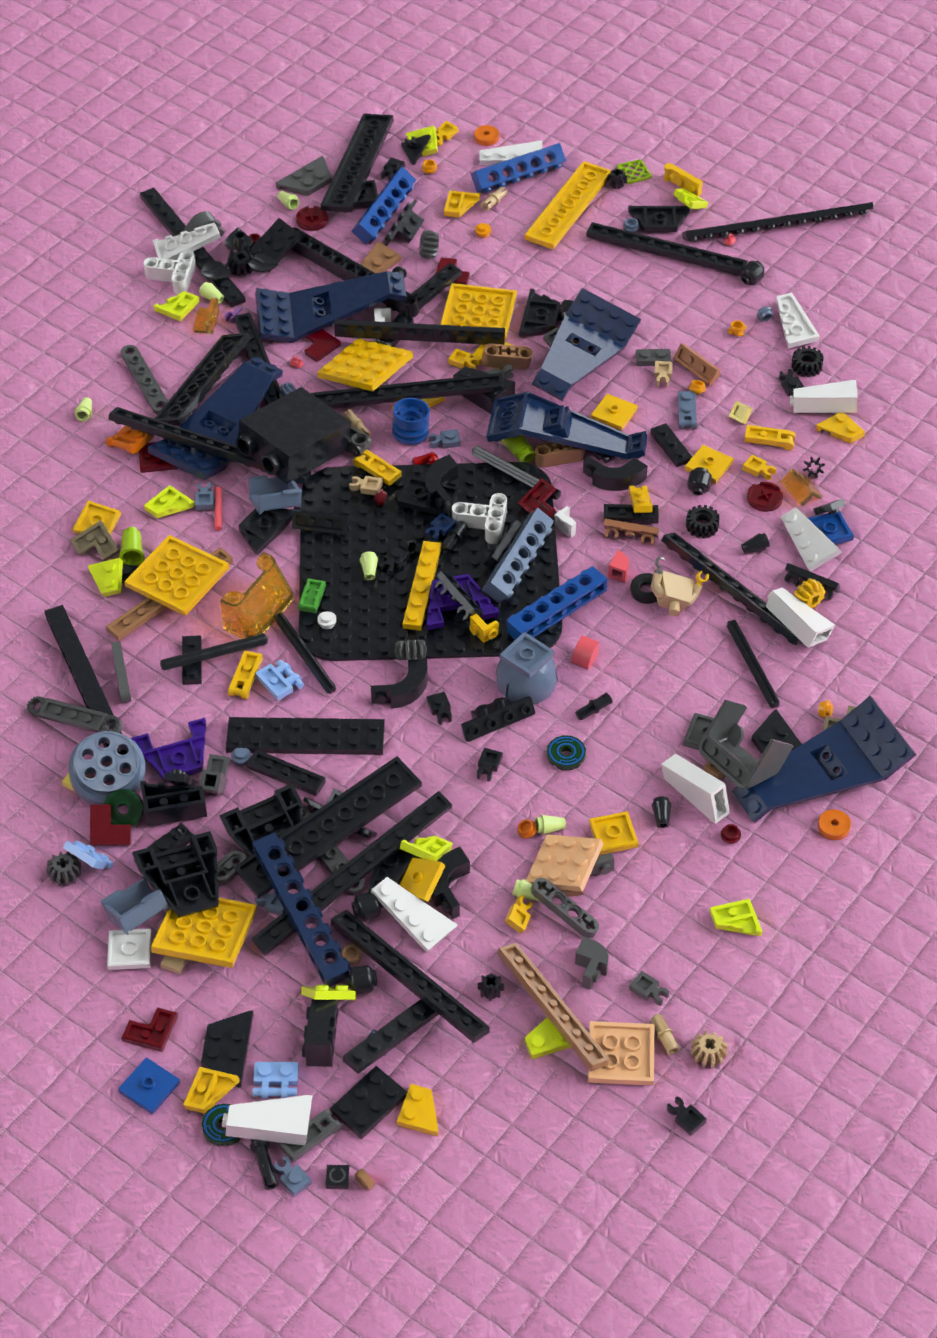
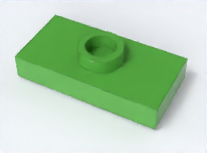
M307 579L298 604V610L317 613L326 587V581Z

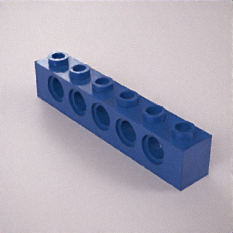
M558 143L476 170L470 175L476 191L486 193L491 191L492 187L497 186V188L506 186V183L510 181L513 184L520 181L522 177L528 179L533 177L534 173L539 172V174L548 172V169L552 167L553 170L562 167V163L566 161L561 144ZM545 156L549 158V163L545 161ZM531 161H533V162L535 163V165H536L535 168L532 167ZM517 166L521 168V172L517 170ZM503 170L507 172V177L503 175ZM488 175L493 177V182L489 180Z
M401 167L391 177L351 232L364 244L370 240L373 242L379 235L377 232L382 231L386 226L385 221L388 222L393 215L391 213L396 212L400 207L399 202L402 203L407 198L406 193L409 194L412 191L416 179L404 167Z
M594 566L583 570L579 575L567 580L560 587L554 588L550 593L540 597L533 604L524 607L517 614L511 615L506 620V632L514 640L524 632L532 637L537 636L606 592L607 578Z

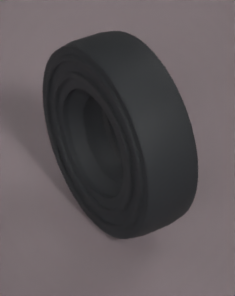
M639 574L632 580L630 592L636 601L644 604L657 602L653 591L643 592L640 589L642 585H651L653 574Z

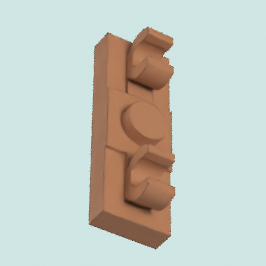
M680 343L673 359L707 384L713 385L721 374L720 369L684 343Z
M610 519L604 520L606 538H608L610 532H615V539L617 540L619 538L618 531H621L629 537L642 535V544H644L646 538H650L651 546L655 544L654 537L659 538L660 531L657 527Z

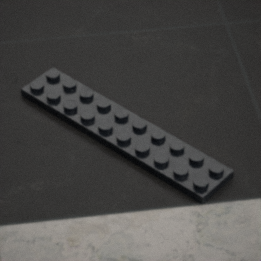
M363 113L320 204L321 211L352 213L393 124V115Z
M396 756L284 832L278 839H283L286 846L285 852L287 855L292 856L295 862L293 867L298 872L422 786V782ZM252 854L234 867L235 872L258 899L273 889L255 854ZM274 855V856H271L270 858L273 859V860H276V859H279L280 857ZM282 872L279 875L282 877H286L289 874L286 872Z

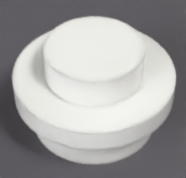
M326 611L319 614L318 624L323 629L334 627L336 623V615L334 613Z

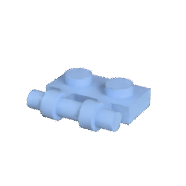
M283 660L277 661L276 665L278 667L276 668L269 664L255 672L256 678L277 701L291 694L293 686H296L298 689L304 687V683L301 681L302 678L297 673H294L291 670V666Z
M76 840L75 843L66 841L63 846L65 850L93 868L103 870L104 867L108 869L113 867L114 863L109 860V857L103 853L96 852L95 848L91 845H85Z
M255 1062L254 1086H262V1088H253V1096H261L262 1099H268L269 1096H281V1098L297 1096V1087H289V1085H298V1062ZM269 1085H282L281 1087L269 1088Z

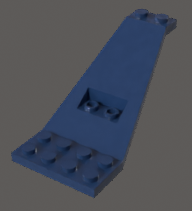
M385 271L291 293L256 288L255 297L259 338L294 343L307 337V335L332 326L335 319L343 320L384 300L405 301L406 290L403 274Z
M581 288L567 311L532 385L563 401L572 386L625 349L639 326L641 319ZM578 340L579 343L575 344L573 341ZM593 348L594 351L590 352L588 351V349Z
M257 357L246 361L180 427L236 446L239 420L257 411L272 381L282 377L283 370ZM163 439L148 447V453L203 480L226 470L230 462L226 458L213 456L211 453L198 451L195 448L183 446L171 440Z
M530 392L495 399L486 435L488 442H498L505 438H516L520 435H525L624 459H632L633 457L638 459L645 456L647 445L646 431L628 435L572 411L569 406L558 405Z
M869 696L839 722L792 750L776 775L749 789L737 786L732 793L751 820L756 823L773 809L887 780L917 754L874 698ZM840 768V772L836 774V770Z

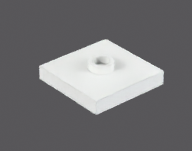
M133 929L128 931V935L122 930H109L108 970L150 968L151 929Z

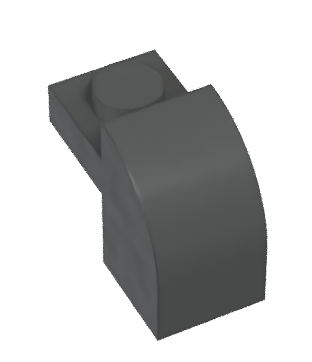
M207 211L193 216L184 228L187 232H191L197 227L215 223L220 236H223L225 233L221 226L222 223Z
M209 754L206 770L202 769L199 786L203 787V792L223 794L227 785L226 777L230 762L229 757Z
M583 937L576 951L575 964L586 968L583 974L582 987L591 989L593 983L598 982L601 974L607 975L609 957L606 948L601 943L587 937Z

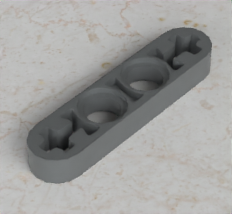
M112 642L111 646L122 703L130 702L131 695L121 642Z
M535 879L531 886V893L535 898L583 937L592 938L596 935L599 923L595 918L547 879ZM552 898L560 899L562 904H554ZM568 911L576 912L578 917H570Z

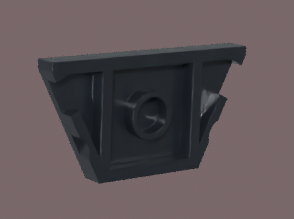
M628 206V213L638 221L640 228L644 232L669 233L679 230L690 214L691 208L688 206Z
M530 288L519 330V337L555 329L561 303L550 299L545 294L540 296L535 293V289Z
M294 506L293 509L264 511L261 515L254 509L238 525L240 533L255 555L258 556L292 521L293 510H300L299 507Z
M777 709L768 716L752 735L751 739L761 754H763L771 739L792 744L794 746L792 750L802 745Z
M253 1010L208 1024L201 1058V1066L203 1068L237 1075L240 1081L236 1086L241 1088L254 1017Z

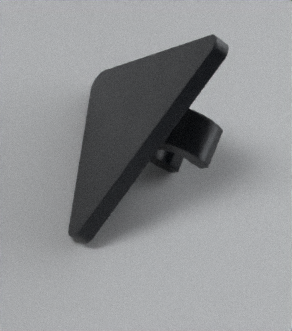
M429 134L418 138L412 136L411 140L405 139L401 143L412 165L416 164L431 138Z

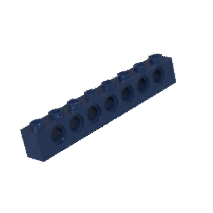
M274 832L252 842L253 852L323 984L331 987L346 980V975H349L351 966L347 958H342L340 954L341 947L337 940L333 941L330 926L322 921L321 917L323 915L319 906H314L312 902L313 895L309 888L305 889L302 874L296 872L293 867L295 862L292 856L286 854V846L283 839H278ZM276 855L280 858L273 860L270 857ZM282 872H286L289 875L286 877H282L279 874ZM291 889H295L298 892L295 894H291L288 891ZM304 906L307 909L305 911H299L297 908ZM312 923L315 924L316 927L311 929L308 928L307 925ZM324 941L326 944L323 946L316 945V942ZM328 958H332L335 960V962L329 964L326 963L325 960Z

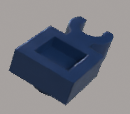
M441 513L430 523V528L426 529L425 538L433 535L432 542L438 541L440 534L446 536L456 526V520Z

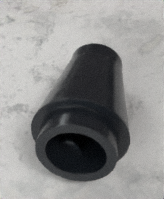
M758 533L741 544L744 554L763 551L770 546L765 533Z
M656 797L653 799L651 806L657 827H668L671 802L668 797Z

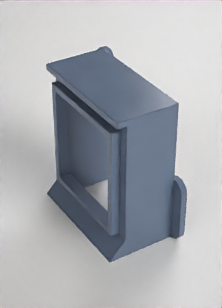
M266 475L249 478V500L259 515L269 510L296 507V505L301 507L302 489L297 486L294 480L286 484L277 477L268 478Z
M142 878L122 892L121 890L113 892L101 901L110 921L127 935L129 934L128 931L135 929L161 912L162 909L170 910L161 890L152 892L145 878Z

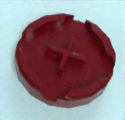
M307 206L297 212L296 223L303 230L317 231L327 225L328 214L327 211H321V207L314 206V208H309Z
M763 481L760 484L756 485L755 483L751 485L748 489V504L758 511H773L782 504L783 492L774 483Z

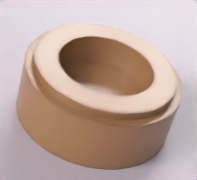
M349 944L342 948L341 956L343 959L347 958L350 966H354L361 961L362 952L356 945Z
M362 1168L355 1173L354 1176L357 1182L366 1191H370L375 1186L371 1177Z

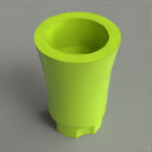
M524 435L516 438H505L500 441L520 462L530 463L535 457L533 447Z
M128 527L122 533L119 558L125 565L139 566L145 560L142 536L136 527Z

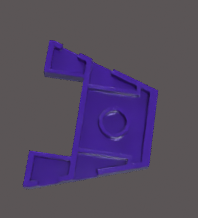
M469 574L454 576V579L483 611L481 614L483 620L499 617V609L491 604V600L488 596L485 597L481 592V588ZM440 579L432 580L427 630L444 627L441 612L455 610L462 606L461 603H456L450 597V592L447 595L441 594L444 585L440 589L435 587V584L441 581Z
M205 718L188 722L192 738L153 748L148 733L132 737L131 739L139 746L144 759L164 782H167L164 780L165 772L171 773V769L183 770L188 775L200 773L204 768Z

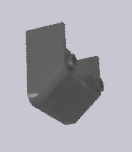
M724 700L699 743V752L740 788L749 789L776 775L794 746L771 739L757 761L740 746L744 737V731L738 725V722L747 707Z

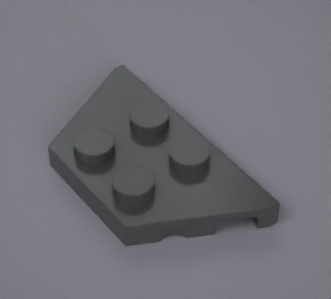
M321 156L277 181L276 188L281 189L285 187L289 188V192L309 196L331 183L332 176L324 157Z

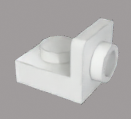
M374 308V321L391 322V308Z
M566 506L555 514V528L569 538H572L576 535V522L570 517V508Z

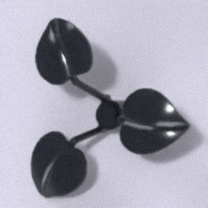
M238 227L225 240V246L230 249L226 264L224 265L219 261L208 262L203 266L200 273L211 280L227 278L230 275V270L227 267L234 250L243 251L245 249L251 260L249 261V267L256 272L270 271L276 268L278 263L275 259L263 253H257L253 257L249 250L252 246V239Z

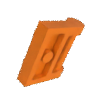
M125 425L113 437L109 436L106 439V445L111 448L117 447L127 450L130 454H136L153 439V436L147 432L134 430Z

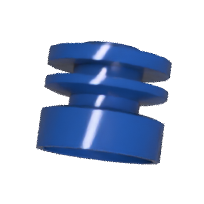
M404 398L396 402L393 408L392 434L397 441L414 445L426 440L429 433L430 418L428 404L418 398Z

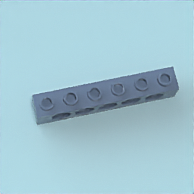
M538 507L528 515L482 588L497 603L502 602L504 599L508 600L513 595L514 591L512 589L521 582L520 576L529 569L528 563L534 560L537 556L536 550H539L545 543L544 537L546 538L552 531L550 527L554 521Z

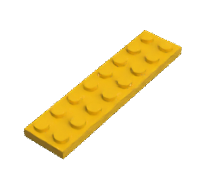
M583 161L525 233V240L554 250L605 185L607 175L611 174L612 170Z

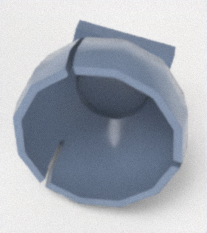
M526 632L520 635L500 654L496 678L498 690L511 702L530 696L533 704H538L549 698L556 688L558 680L553 659L554 650Z

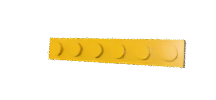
M423 541L403 620V629L422 630L442 543Z

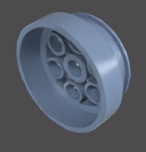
M102 731L86 737L75 747L69 760L71 785L76 794L91 805H103L108 795L121 788L130 789L138 794L141 790L140 781L145 780V760L141 749L132 739L117 732ZM101 743L109 744L107 748L99 747ZM120 750L128 751L125 755L118 754ZM87 754L93 756L90 760H86L83 757ZM105 761H109L112 763L108 767H104L103 765H101ZM123 768H128L131 770L127 774H123L120 772ZM88 773H94L96 775L94 778L91 779L85 777ZM107 780H113L114 784L105 785L104 782Z

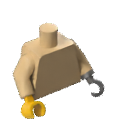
M662 556L657 557L655 560L657 569H654L651 590L656 596L659 606L668 608L670 616H678L680 612H683L686 607H690L698 598L702 589L701 584L709 579V574H706L702 580L700 577L702 571L698 572L695 575L697 581L695 584L693 579L661 570L662 566L658 564V561L660 559L665 561V558Z

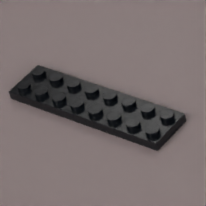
M249 334L222 335L154 419L174 426L184 424L187 417L194 412L195 407L212 389L216 381L221 378V375L229 368L232 361L238 357L240 351L246 347V344L251 339Z
M229 717L226 753H232L236 748H247L251 753H254L257 749L264 753L383 755L385 719Z

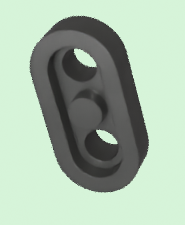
M231 851L217 863L219 885L229 883L238 875L234 870V867L238 864L234 863H240L246 859L242 851Z

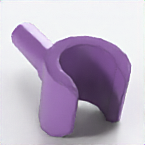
M239 306L234 312H226L225 320L228 321L230 319L231 323H235L234 316L242 308Z

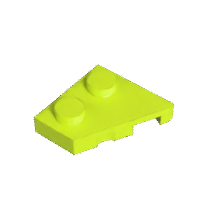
M316 985V987L301 986V995L315 1000H355L356 991L348 989V985H336V988H330L328 985Z

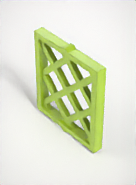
M641 159L617 165V168L625 170V176L629 177V179L627 178V184L652 179L651 173Z

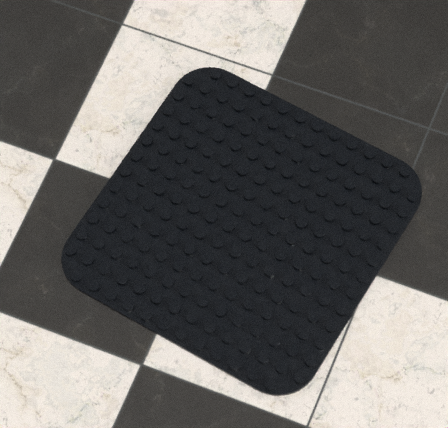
M509 462L538 479L543 478L552 485L548 475L540 468L527 462ZM457 463L459 465V478L445 484L460 488V495L456 503L465 502L489 505L492 495L496 493L504 494L507 497V514L502 535L516 520L521 523L518 528L519 530L529 514L520 508L517 503L532 487L488 463ZM431 464L392 465L401 471L402 476L390 486L383 482L381 489L387 492L384 506L379 505V507L376 506L377 502H374L375 495L362 494L361 490H350L349 483H353V476L360 477L361 479H364L365 476L375 477L361 467H326L311 475L302 487L301 510L348 516L346 535L300 530L299 601L308 578L326 581V587L317 613L299 610V636L317 658L327 661L396 660L395 643L406 640L425 641L427 652L424 659L500 657V654L515 641L506 632V620L511 615H515L523 610L524 607L536 602L540 597H544L554 588L560 587L554 516L551 518L554 521L550 527L552 528L551 533L546 538L544 537L545 543L539 550H536L537 556L532 562L528 563L529 569L520 576L521 582L512 589L514 591L513 595L508 600L504 599L500 603H497L482 590L496 568L494 563L489 568L483 564L496 544L486 542L485 529L468 528L461 536V540L456 542L450 551L441 549L434 580L439 579L437 574L440 571L450 573L453 577L469 574L481 588V592L485 597L488 596L491 604L499 609V617L483 620L487 625L497 621L499 623V634L494 639L483 643L476 635L471 633L469 628L470 620H463L466 611L463 614L457 613L458 609L441 612L444 627L427 630L430 597L422 630L403 629V620L423 541L432 542L433 535L425 538V531L430 528V523L437 515L397 506V499L408 477L413 476L425 479ZM549 497L545 502L554 508L553 498ZM440 534L436 542L443 543L448 534L446 536ZM402 539H410L416 542L417 549L415 553L410 555V558L400 569L394 567V572L390 576L387 575V568L380 572V563L384 561V556L394 545L398 547V543ZM364 552H374L378 558L374 580H365L359 560ZM329 611L336 615V623L331 629H323L318 624V616L322 612ZM562 620L534 638L549 648L553 647L561 636Z

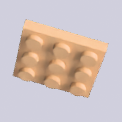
M547 834L526 881L533 884L535 879L545 878L559 890L583 892L603 847L602 840Z
M590 1021L589 1034L610 1061L608 1066L593 1071L588 1069V1083L654 1086V1024Z

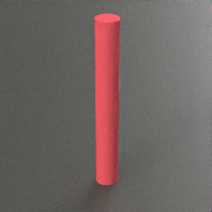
M215 487L216 531L222 530L221 487Z

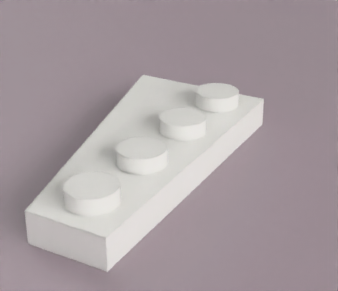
M542 140L479 150V165H494L542 149Z
M211 223L197 227L191 232L186 230L180 232L181 235L174 237L169 235L165 236L163 240L155 239L152 241L158 258L177 260L182 251L190 250L193 252L221 238L216 224Z
M793 293L777 296L776 304L788 349L819 341L820 336Z
M796 507L780 516L810 572L842 553Z
M388 877L371 890V893L377 897L378 901L426 953L458 926Z

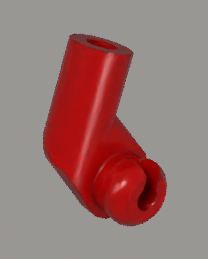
M430 452L412 458L413 465L427 463L432 465L438 460V456Z

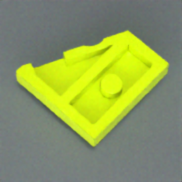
M434 125L405 133L408 140H411L412 136L418 138L429 134L431 138L421 155L424 157L438 153L437 135Z
M675 189L673 194L679 201L691 209L707 208L709 203L685 189Z
M184 291L175 297L166 299L167 303L162 305L157 303L153 307L154 311L182 321L199 303V297Z
M170 485L144 505L145 511L157 519L195 507L193 500Z
M120 558L88 565L104 597L121 593L123 561Z
M429 836L427 838H415L414 843L402 840L400 849L422 859L438 861L444 854L451 851L453 843L437 836Z
M750 899L710 907L709 912L716 929L762 936V929Z
M548 1017L525 1037V1044L531 1059L571 1048Z

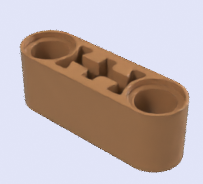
M487 344L484 347L481 362L488 367L503 368L505 365L511 364L513 369H527L530 366L533 351L525 346Z
M549 442L535 447L534 462L536 466L541 468L580 462L585 458V449L560 443Z

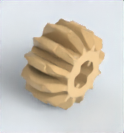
M706 1030L704 1035L698 1033L696 1039L692 1041L691 1055L695 1057L696 1063L703 1062V1068L710 1064L713 1069L715 1063L721 1065L723 1059L727 1057L728 1045L727 1042H723V1035L717 1037L715 1031L709 1034Z

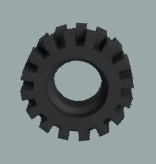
M802 346V349L797 348L792 357L791 367L793 371H796L797 375L801 373L802 377L804 375H807V377H810V375L816 376V374L822 371L823 353L820 350L816 351L815 347L811 349V346H808V348Z
M698 505L697 508L695 506L692 507V510L690 509L687 513V531L692 536L695 534L696 538L701 536V539H705V536L707 538H710L711 535L714 536L719 528V513L717 514V510H713L711 506L707 508V505H704V507ZM706 520L708 523H699L697 521Z

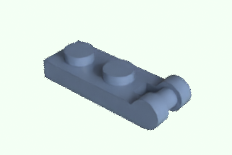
M678 391L679 429H684V427L697 429L695 392Z

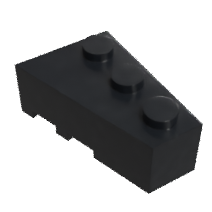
M465 366L454 374L453 378L488 373ZM503 378L504 391L462 396L491 414L495 399L515 395V382Z
M140 781L147 827L207 817L202 786L182 784L168 786L161 782L157 785Z
M312 999L311 1006L307 1007L306 1011L308 1023L304 1028L305 1041L302 1046V1057H306L307 1066L333 1067L338 1001Z

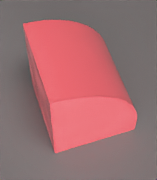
M617 550L609 564L608 577L626 583L629 560L623 552Z
M582 635L574 649L571 663L589 669L599 654V642Z

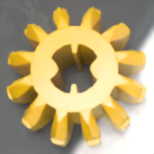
M809 578L798 586V589L794 591V596L815 609L821 600L825 598L823 595L826 591L819 581Z

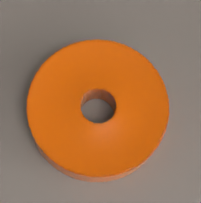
M480 126L474 131V140L482 146L494 145L499 140V131L494 126Z
M831 809L823 812L819 817L818 830L825 838L841 840L849 834L851 820L843 811Z

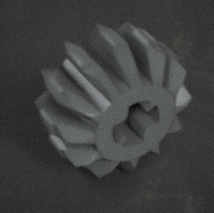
M431 230L423 231L419 243V254L426 259H434L438 251L439 235Z
M397 641L394 648L396 659H424L427 652L425 641Z
M60 851L58 856L52 855V860L47 861L46 871L52 883L57 882L59 886L65 883L68 886L70 881L76 882V877L81 876L82 866L78 857L71 855L70 852L63 854Z

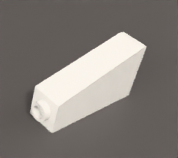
M856 380L793 389V396H790V406H793V413H857L858 396Z
M783 587L770 592L767 597L766 607L805 646L809 648L828 640L835 626L832 622Z
M674 754L661 764L664 779L713 823H718L730 814L725 783L677 754Z
M312 1095L229 1105L228 1114L224 1113L222 1127H226V1136L306 1146Z

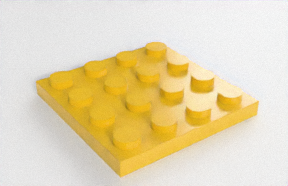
M451 283L440 325L505 328L506 341L517 298V291Z
M356 339L317 371L318 378L374 391L413 358V353L403 348Z
M168 535L124 582L125 587L186 616L230 567L229 563Z
M219 898L218 907L180 918L170 908L151 945V953L233 968L257 912V905Z

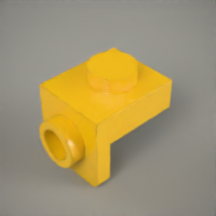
M477 614L470 616V631L483 643L494 639L499 634V623L497 621L487 625Z

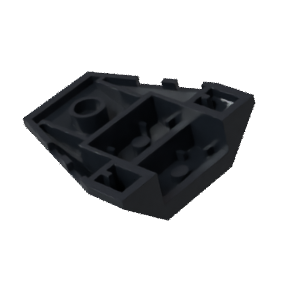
M293 783L275 790L272 797L242 810H239L237 807L219 815L228 835L249 856L254 854L252 842L274 832L279 837L304 820L302 801Z
M211 831L191 836L190 845L155 854L152 847L132 852L139 872L155 891L161 890L168 906L179 918L219 906L217 846Z

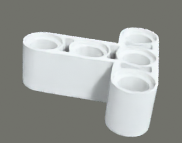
M182 251L178 260L150 257L143 261L145 277L147 279L172 282L173 291L176 294L188 291L196 269L195 256L192 251Z
M496 493L492 495L489 505L465 502L453 504L452 519L456 520V525L458 521H464L468 528L485 529L486 542L490 544L498 543L502 537L507 514V497L504 494Z

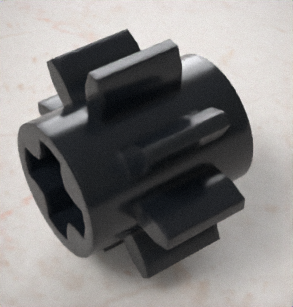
M614 169L611 171V174L607 175V181L612 188L620 189L624 187V183H627V176H625L623 170Z
M810 456L809 462L804 461L807 467L803 468V471L808 470V477L812 474L817 478L819 472L824 473L821 467L825 466V463L820 464V457L815 460ZM811 463L819 465V467H817V471L809 469V467H811Z
M493 973L481 976V982L478 983L481 997L485 996L489 1001L496 997L500 998V991H504L501 976L497 977Z

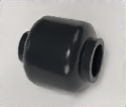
M751 260L741 268L740 275L744 284L755 285L764 277L765 268L762 263Z
M695 468L689 473L688 489L695 495H702L708 492L711 486L712 475L705 468Z
M371 891L355 896L354 902H351L354 916L361 921L379 917L381 908H384Z
M369 965L352 967L350 975H346L348 988L356 991V994L373 992L374 987L377 986L376 970H372Z

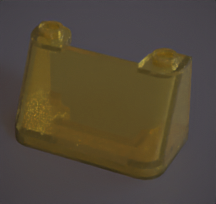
M265 552L256 560L257 567L263 573L244 594L230 591L220 600L224 630L242 639L266 633L275 622V615L283 613L293 601V591L274 557Z

